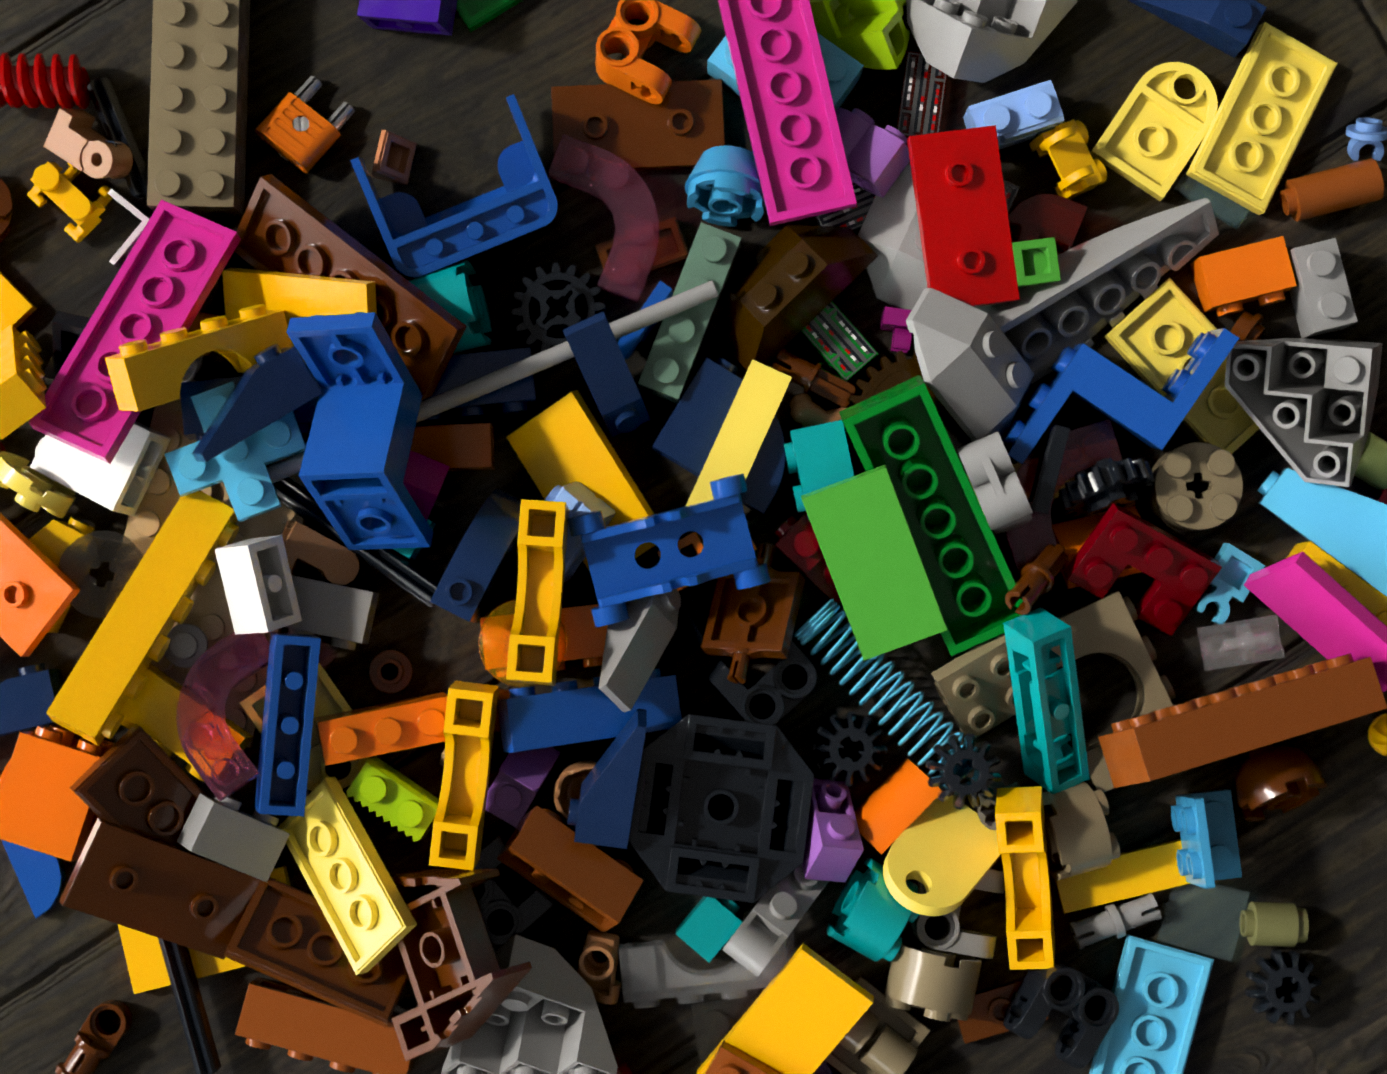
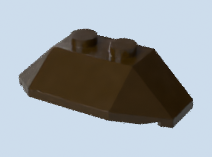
M786 225L725 285L726 349L746 370H748L752 359L767 365L878 255L850 227Z

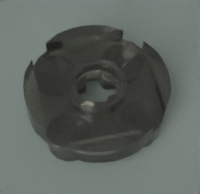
M95 530L78 537L66 548L58 568L81 589L70 603L77 611L90 617H106L143 558L141 550L129 537L116 531ZM101 562L110 563L109 570L116 573L115 580H107L105 586L97 585V579L94 576H90V569L99 568Z

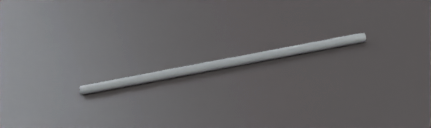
M711 280L609 323L615 339H618L716 298L719 295ZM568 341L421 402L416 423L573 358L574 355ZM304 452L268 466L267 469L272 482L275 483L299 473Z

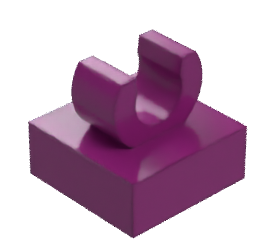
M885 306L881 316L880 330L893 331L891 352L902 350L903 353L907 354L910 350L913 333H909L906 319L912 310Z

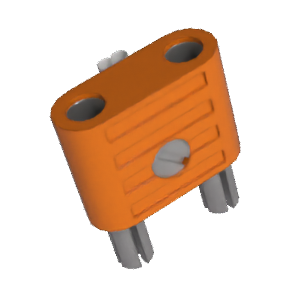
M310 76L295 94L288 92L255 129V132L263 141L275 149L286 161H290L304 173H308L341 136L338 130L355 112L352 105L343 102L326 120L306 103L322 86L320 80L316 79L315 76Z

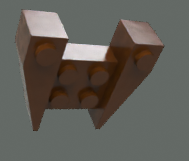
M415 869L390 875L417 923L398 942L418 1003V1007L392 1018L405 1061L446 1049L471 1038L532 969L529 961L500 970L473 889L499 876L498 869H474L473 871L463 869Z

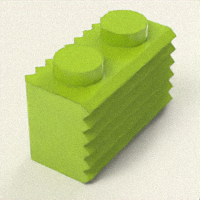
M376 756L366 761L346 791L347 798L354 796L355 802L361 801L362 807L368 806L369 812H376V817L383 816L384 822L390 821L391 827H398V832L405 831V836H412L413 842L424 838L433 826L439 799Z

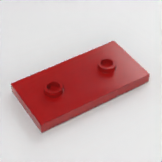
M996 125L909 136L907 144L927 288H933L973 307L1020 300Z

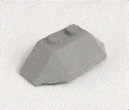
M909 161L883 198L875 196L858 236L878 255L866 267L876 298L897 308L912 310L923 290L927 288Z
M925 288L906 319L909 333L914 335L915 353L924 383L972 442L997 431L1001 439H1004L1025 405L1034 372L988 313L933 288Z

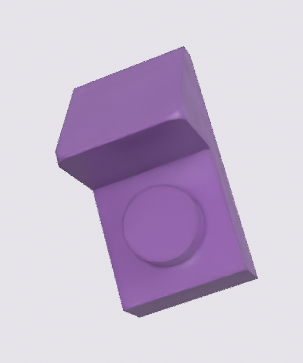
M554 747L509 753L487 792L485 810L516 828L539 792L561 751Z

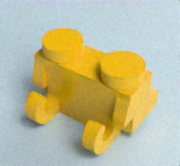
M1073 119L1061 123L1054 129L1041 133L1029 143L1032 152L1037 151L1040 158L1049 154L1061 178V181L1057 183L1058 186L1055 187L1058 195L1054 198L1058 205L1092 190L1107 179V171L1104 164L1099 159H1093L1086 145L1089 139L1086 126L1079 120L1075 121Z
M47 161L46 164L40 165L35 169L33 177L30 179L34 186L27 193V196L41 208L47 202V199L44 197L46 194L78 224L76 227L69 223L64 228V231L77 243H80L102 221L99 216L106 210L104 207L112 200V197L108 194L111 189L108 186L101 187L98 190L101 196L96 201L91 202L71 183L81 172L67 162L70 167L64 173H60L62 168L56 162Z

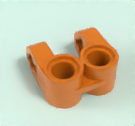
M620 0L616 8V15L611 24L597 39L596 72L600 79L607 84H611L648 103L661 104L673 84L672 79L662 69L642 60V56L646 49L651 47L655 41L679 52H691L702 32L701 27L688 15L657 0ZM632 19H640L643 20L645 24L636 26L630 24L628 21ZM612 53H621L625 55L626 58L622 60H614L608 57V55Z

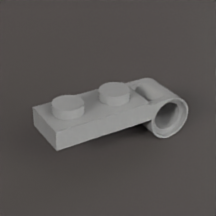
M801 864L762 896L722 950L758 977L829 881L805 879Z

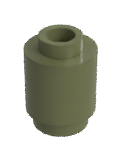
M1251 901L1248 904L1247 910H1242L1240 913V933L1243 937H1247L1251 946L1295 947L1297 943H1305L1308 938L1309 920L1305 908H1297L1294 903Z

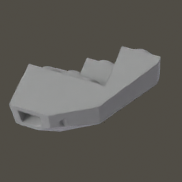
M906 0L907 23L926 63L952 78L985 83L1024 64L1073 8L1077 0Z
M1308 338L1237 341L1227 356L1224 386L1304 482L1350 487L1370 431L1379 385L1383 343Z
M515 934L495 952L499 968L502 970L530 961L532 969L471 1038L450 1046L441 1074H617L618 1066L589 984L556 949Z

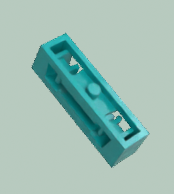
M1040 607L1028 614L1006 621L1003 625L1024 774L1049 793L1056 794L1089 780L1090 776L1071 626ZM1060 645L1061 657L1052 651L1053 647ZM1062 659L1063 668L1057 670L1056 663H1060ZM1069 733L1072 734L1073 748L1067 744V742L1071 740V736L1069 735Z

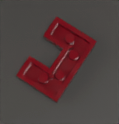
M1113 502L1063 573L1068 581L1102 599L1127 565L1154 578L1155 580L1135 606L1138 614L1137 618L1172 636L1222 569V566L1213 557Z

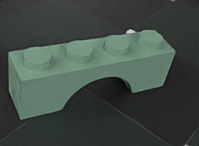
M700 223L672 297L711 280L719 296L662 320L638 382L639 390L675 404L679 403L695 366L709 322L741 248V237L705 223Z

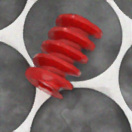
M9 53L1 54L0 108H3L7 103L12 108H20L23 104L28 108H38L42 104L45 108L54 109L59 104L62 108L71 109L75 103L79 109H86L88 107L90 94L87 84L90 80L85 67H81L76 54L70 55L68 66L63 65L60 54L53 55L51 66L46 65L44 55L40 53L36 54L33 66L29 65L25 53H19L16 65H12Z

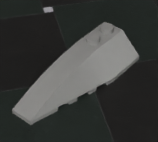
M1203 198L1118 227L1057 255L1061 281L1019 288L1020 300L976 306L975 308L991 316L1034 372L1031 383L1033 384L1053 372L1050 367L1064 347L1070 346L1073 348L1076 344L1081 343L1091 347L1095 344L1091 338L1107 324L1114 327L1125 317L1122 311L1140 295L1146 299L1158 288L1157 284L1170 269L1178 271L1219 235L1211 201Z

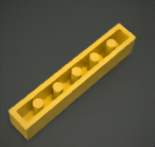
M202 491L180 497L46 713L53 722L97 746H100L105 737L111 739L115 735L124 718V715L120 714L125 703L129 698L135 700L146 684L147 676L143 675L152 660L158 662L165 654L171 641L167 637L175 622L182 624L190 613L194 604L190 597L198 584L205 586L212 577L217 563L213 562L216 557L215 549L232 544L239 531V526L236 525L237 517L233 508Z

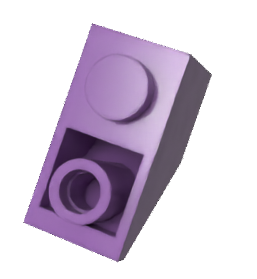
M814 778L802 863L804 878L845 883L864 851L849 787L845 785V781Z

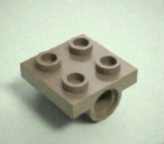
M1005 633L977 645L931 673L935 680L933 684L940 698L955 719L964 737L967 733L974 734L975 738L1016 715Z
M859 974L854 982L874 996L873 1004L827 1056L825 1061L842 1074H904L914 1060L918 1046L928 1035L930 1029L906 1010L885 1005L886 995Z

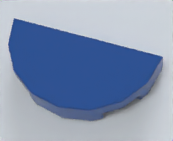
M659 281L640 310L672 297L673 289ZM658 322L620 338L618 345L624 359H629L633 355L639 343L647 339Z
M1 840L35 918L41 917L55 906L61 894L62 885L66 878L62 859Z

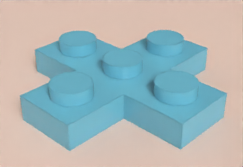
M233 381L191 397L204 433L236 386ZM292 411L207 462H198L192 455L200 441L165 453L164 455L180 496L184 497L223 482L239 522L282 507L266 465L305 451L306 444Z

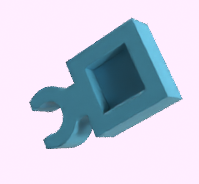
M1223 543L1214 558L1220 563L1222 569L1210 583L1211 589L1209 592L1203 593L1193 606L1194 611L1203 613L1207 604L1214 602L1217 606V612L1211 621L1220 625L1229 617V601L1231 598L1243 603L1250 592L1244 586L1250 574L1265 567L1264 564L1230 543Z

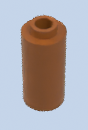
M1373 158L1289 179L1285 183V190L1280 191L1282 210L1285 215H1291L1298 222L1379 201L1384 196L1382 173L1377 162Z

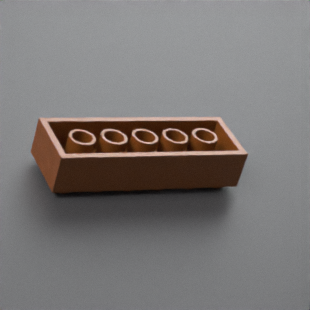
M1349 653L1269 676L1262 680L1232 687L1225 691L1192 699L1185 703L1152 711L1145 715L1112 723L1113 733L1099 736L1098 739L1113 787L1118 788L1150 782L1387 709V704L1371 657L1354 661L1352 654Z

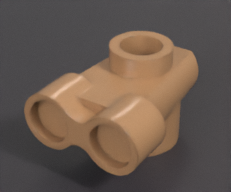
M590 930L587 933L576 972L592 988L597 1002L613 1005L618 1002L621 982L616 979L619 936ZM594 951L603 952L607 958H598Z

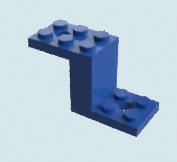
M356 312L354 314L290 318L286 333L320 385L322 393L318 397L299 472L300 479L348 550L430 547L433 531L403 484L422 393L375 312Z
M1225 328L1211 330L1206 334L1201 332L1187 351V354L1192 357L1189 363L1181 370L1175 369L1162 388V391L1167 393L1165 397L1084 343L1076 344L1073 348L1070 346L1064 347L1050 367L1056 373L1049 384L1039 383L1026 402V405L1031 410L1023 422L1015 419L1009 432L1002 439L1007 444L1005 448L1009 457L1020 464L1024 463L1070 394L1151 448L1163 450L1237 343L1239 337Z

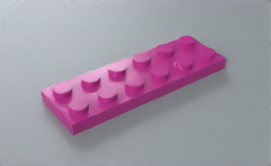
M718 0L770 226L856 207V197L810 1Z
M161 200L45 394L46 408L31 418L28 424L36 431L111 464L140 412L119 410L105 357L119 354V346L128 342L145 339L147 345L161 341L160 333L183 327H186L188 332L241 241L238 233Z

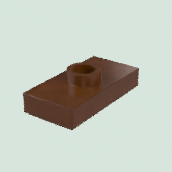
M1024 978L975 993L972 1013L968 1016V1020H957L965 1044L1009 1031L1004 1026V1015Z

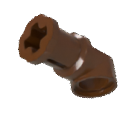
M108 1000L96 1006L75 1036L76 1044L66 1061L60 1062L55 1068L56 1074H93L101 1060L109 1057L119 1039L130 1029L132 1014L129 1007L118 1000ZM105 1009L115 1011L121 1019L120 1028L115 1033H109L100 1026L99 1017Z

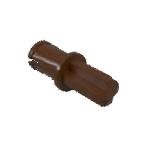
M786 348L779 352L776 359L791 367L779 361L773 363V369L791 376V381L803 387L804 393L808 394L811 391L843 408L850 404L849 399L851 395L856 393L857 387L853 383L823 369V363L818 362L815 365L787 351Z
M1048 544L1034 562L1027 563L1022 568L1021 578L1005 595V603L1009 609H1012L1017 601L1022 599L1023 602L1016 609L1015 613L1020 615L1028 614L1043 593H1048L1053 588L1054 578L1068 562V555L1064 552L1065 547L1057 544V546Z

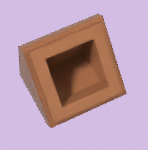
M382 130L371 177L407 185L417 143L387 130Z

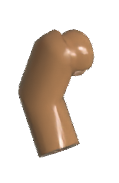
M804 393L795 395L790 401V414L793 420L803 428L842 420L840 411L846 409L838 407L825 411L812 402L810 395Z

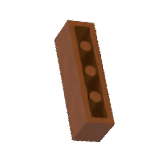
M257 977L248 985L235 1035L245 1037V1043L249 1046L268 1050L274 1045L288 1049L287 1055L292 1058L312 1061L314 1057L330 1061L329 1066L331 1068L348 1073H354L355 1069L358 1068L372 1072V1074H410L414 1059L405 1061L392 1022V1018L398 1015L392 1014L385 1028L289 985Z

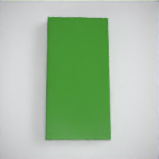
M885 464L801 496L864 661L947 631Z

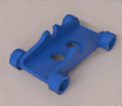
M744 473L709 482L713 495L712 500L606 527L602 510L567 519L571 536H581L599 605L591 609L595 627L606 626L629 619L626 606L627 601L671 592L679 587L698 585L733 574L737 590L755 587L771 581L767 563L758 564L740 494L748 491ZM688 531L698 533L703 539L702 551L694 557L684 556L678 549L680 536ZM650 542L659 548L661 557L656 566L643 568L637 564L635 552L639 545Z

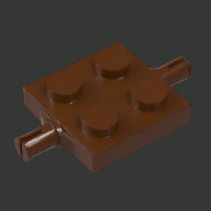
M760 543L757 554L758 564L767 563L770 582L737 590L733 574L719 577L717 580L701 648L707 655L730 656L733 658L729 675L727 676V679L732 683H746L749 663L752 659L788 658L805 579L800 572H781L772 568L777 547L770 543H766V545Z

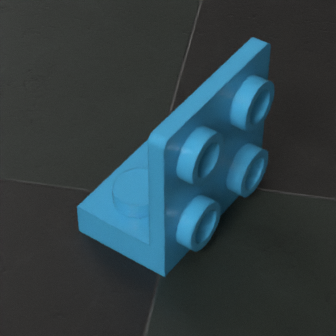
M1222 789L1175 795L1176 805L1171 806V821L1174 831L1180 832L1182 849L1176 852L1180 875L1186 876V882L1204 889L1215 888V880L1241 878L1242 871L1231 790Z

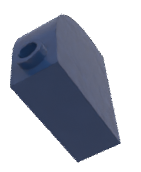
M706 357L653 443V450L699 478L743 379L737 376L740 369L723 358L718 357L716 362H713ZM776 415L746 479L748 491L740 493L742 504L762 517L779 488L785 465L784 437Z
M499 488L490 494L457 547L430 600L431 603L468 622L480 623V618L484 617L518 550L517 541L521 499Z

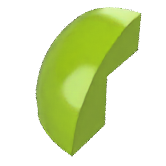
M809 0L817 33L863 64L864 68L876 70L898 68L905 55L910 37V30L906 29L902 20L903 6L906 5V0Z

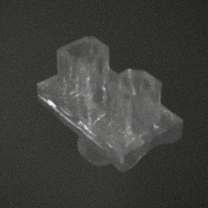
M1277 614L1197 628L1205 671L1285 658L1279 635Z

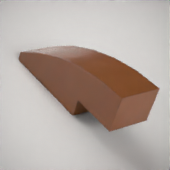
M491 423L415 427L410 450L450 466L448 472L495 469L494 427Z

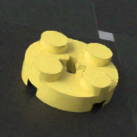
M1 451L0 487L4 489L11 488L17 492L14 498L15 501L33 512H38L42 507L50 514L64 518L76 499L74 496L75 492L27 466L30 462L29 460L10 452Z

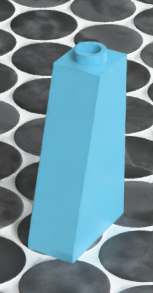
M1285 468L1280 475L1273 470L1257 490L1263 495L1258 504L1387 597V504L1335 485L1304 482L1296 471Z

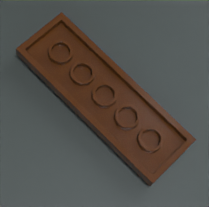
M272 174L260 176L236 231L241 241L234 252L256 270L375 281L377 316L421 391L422 400L431 397L467 326Z

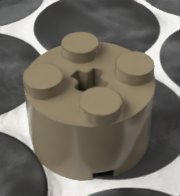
M1194 442L1170 450L1157 460L1151 468L1155 479L1154 487L1147 489L1148 493L1145 494L1149 508L1166 526L1180 532H1197L1216 527L1235 514L1242 497L1243 481L1240 469L1230 452L1213 444ZM1194 480L1195 484H1200L1201 492L1195 494L1194 491H1187L1186 483Z
M1082 782L1056 794H1051L1048 791L1042 792L1047 851L1054 865L1053 868H1049V874L1053 879L1059 881L1107 867L1111 864L1112 859L1120 857L1118 840L1113 832H1109L1105 816L1109 814V805L1101 789L1093 791L1086 782Z
M902 941L897 955L890 964L884 1004L902 1010H910L911 1007L925 1009L924 1016L934 1020L950 1022V1019L953 1018L967 1021L968 1016L972 1013L982 961L975 960L973 956L934 950L929 947H921V950L916 949L917 942Z

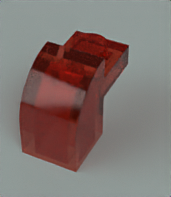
M1054 194L1032 196L1017 205L1008 216L1010 232L1017 235L1016 238L1011 236L1012 243L1055 237L1057 252L1063 253L1071 248L1087 207Z

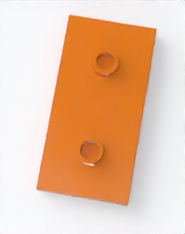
M0 512V637L20 657H29L81 589Z

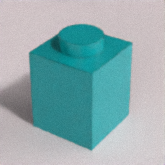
M703 896L676 928V935L710 963L743 923V917L738 914L742 907L735 900Z

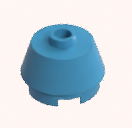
M727 145L715 146L704 151L684 186L687 194V207L699 209L703 212L702 220L720 226L736 227L737 219L751 217L755 222L760 220L764 214L765 202L753 152L741 147Z

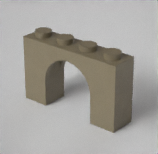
M1119 591L1106 594L1103 599L1098 598L1057 617L1071 626L1075 660L1088 654L1102 653L1117 659L1128 669L1135 682L1137 692L1136 706L1131 718L1173 706L1171 700L1176 698L1173 687L1165 675L1159 676L1152 662L1157 659L1155 649L1146 635L1140 636L1134 624V621L1138 620V614L1128 596L1122 598ZM1060 645L1053 647L1052 651L1061 657ZM1062 659L1060 663H1056L1057 668L1063 666ZM1098 741L1086 747L1090 776L1087 783L1093 791L1101 789L1103 792H1106L1114 787L1100 742Z

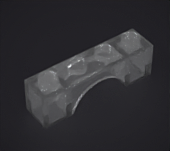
M794 930L758 977L734 959L716 969L700 970L691 968L678 961L671 954L664 940L620 944L619 960L624 1003L634 1002V1008H651L659 1006L660 999L677 997L679 1004H689L703 1001V994L721 993L722 999H736L746 997L747 990L765 989L796 952Z

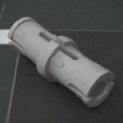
M1149 893L1119 906H1115L1113 903L1104 906L1105 911L1076 922H1071L1069 926L1071 932L1075 934L1073 937L1078 948L1083 949L1085 946L1114 935L1117 939L1126 936V931L1154 920H1160L1162 916L1160 910L1155 908L1158 907V904L1153 894Z

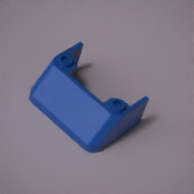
M514 94L506 97V101L523 141L508 146L499 156L497 166L504 186L425 218L418 201L413 196L403 192H396L379 198L364 159L357 157L350 160L393 264L403 275L421 277L544 227L555 218L558 209L557 199Z

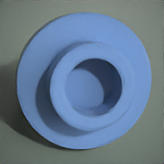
M1362 117L1356 119V124L1346 127L1345 134L1351 138L1347 146V153L1353 161H1358L1359 151L1366 144L1372 145L1371 157L1375 161L1382 159L1384 146L1380 141L1387 140V127L1382 126V120Z

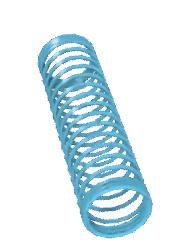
M834 599L827 601L794 633L797 641H800L801 645H805L838 619L810 651V655H814L848 628L838 642L823 657L820 665L827 663L846 646L856 640L855 636H852L842 644L852 632L850 623H847L832 634L846 616L845 611H841L833 616L840 609V605H837ZM857 641L832 668L830 675H834L861 653L860 649L852 654L858 647ZM885 653L870 658L864 663L863 657H861L840 681V685H844L869 663L878 658L868 672L851 689L849 695L855 694L876 675L889 667L871 690L860 700L859 705L866 703L887 684L899 677L889 691L869 711V715L872 716L894 696L909 686L899 701L879 721L878 726H882L900 709L919 696L910 710L888 732V736H892L912 717L929 706L914 727L898 742V746L904 744L918 730L938 716L939 718L930 730L908 752V756L914 754L923 744L946 727H948L947 731L936 744L943 747L948 743L947 737L952 731L954 723L947 722L938 727L943 719L944 712H937L928 717L934 707V702L930 701L917 708L924 697L923 691H919L906 699L914 688L913 681H909L895 690L903 680L905 672L899 671L884 681L895 666L894 661L884 664L873 672L883 660ZM963 732L953 734L956 737L959 736L958 740L960 743L963 739ZM933 748L917 763V766L924 764L935 753ZM968 759L961 760L963 765L956 764L953 769V774L960 776L961 780L973 769L968 766ZM930 770L927 776H931L937 770ZM945 784L939 785V788L942 789Z

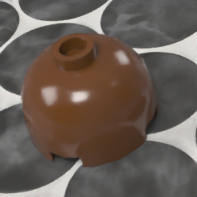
M1273 744L1248 751L1250 758L1240 765L1234 778V793L1237 804L1244 819L1249 822L1265 820L1262 811L1281 809L1284 814L1318 797L1320 793L1317 788L1327 787V783L1314 760L1301 749L1289 745L1274 747Z

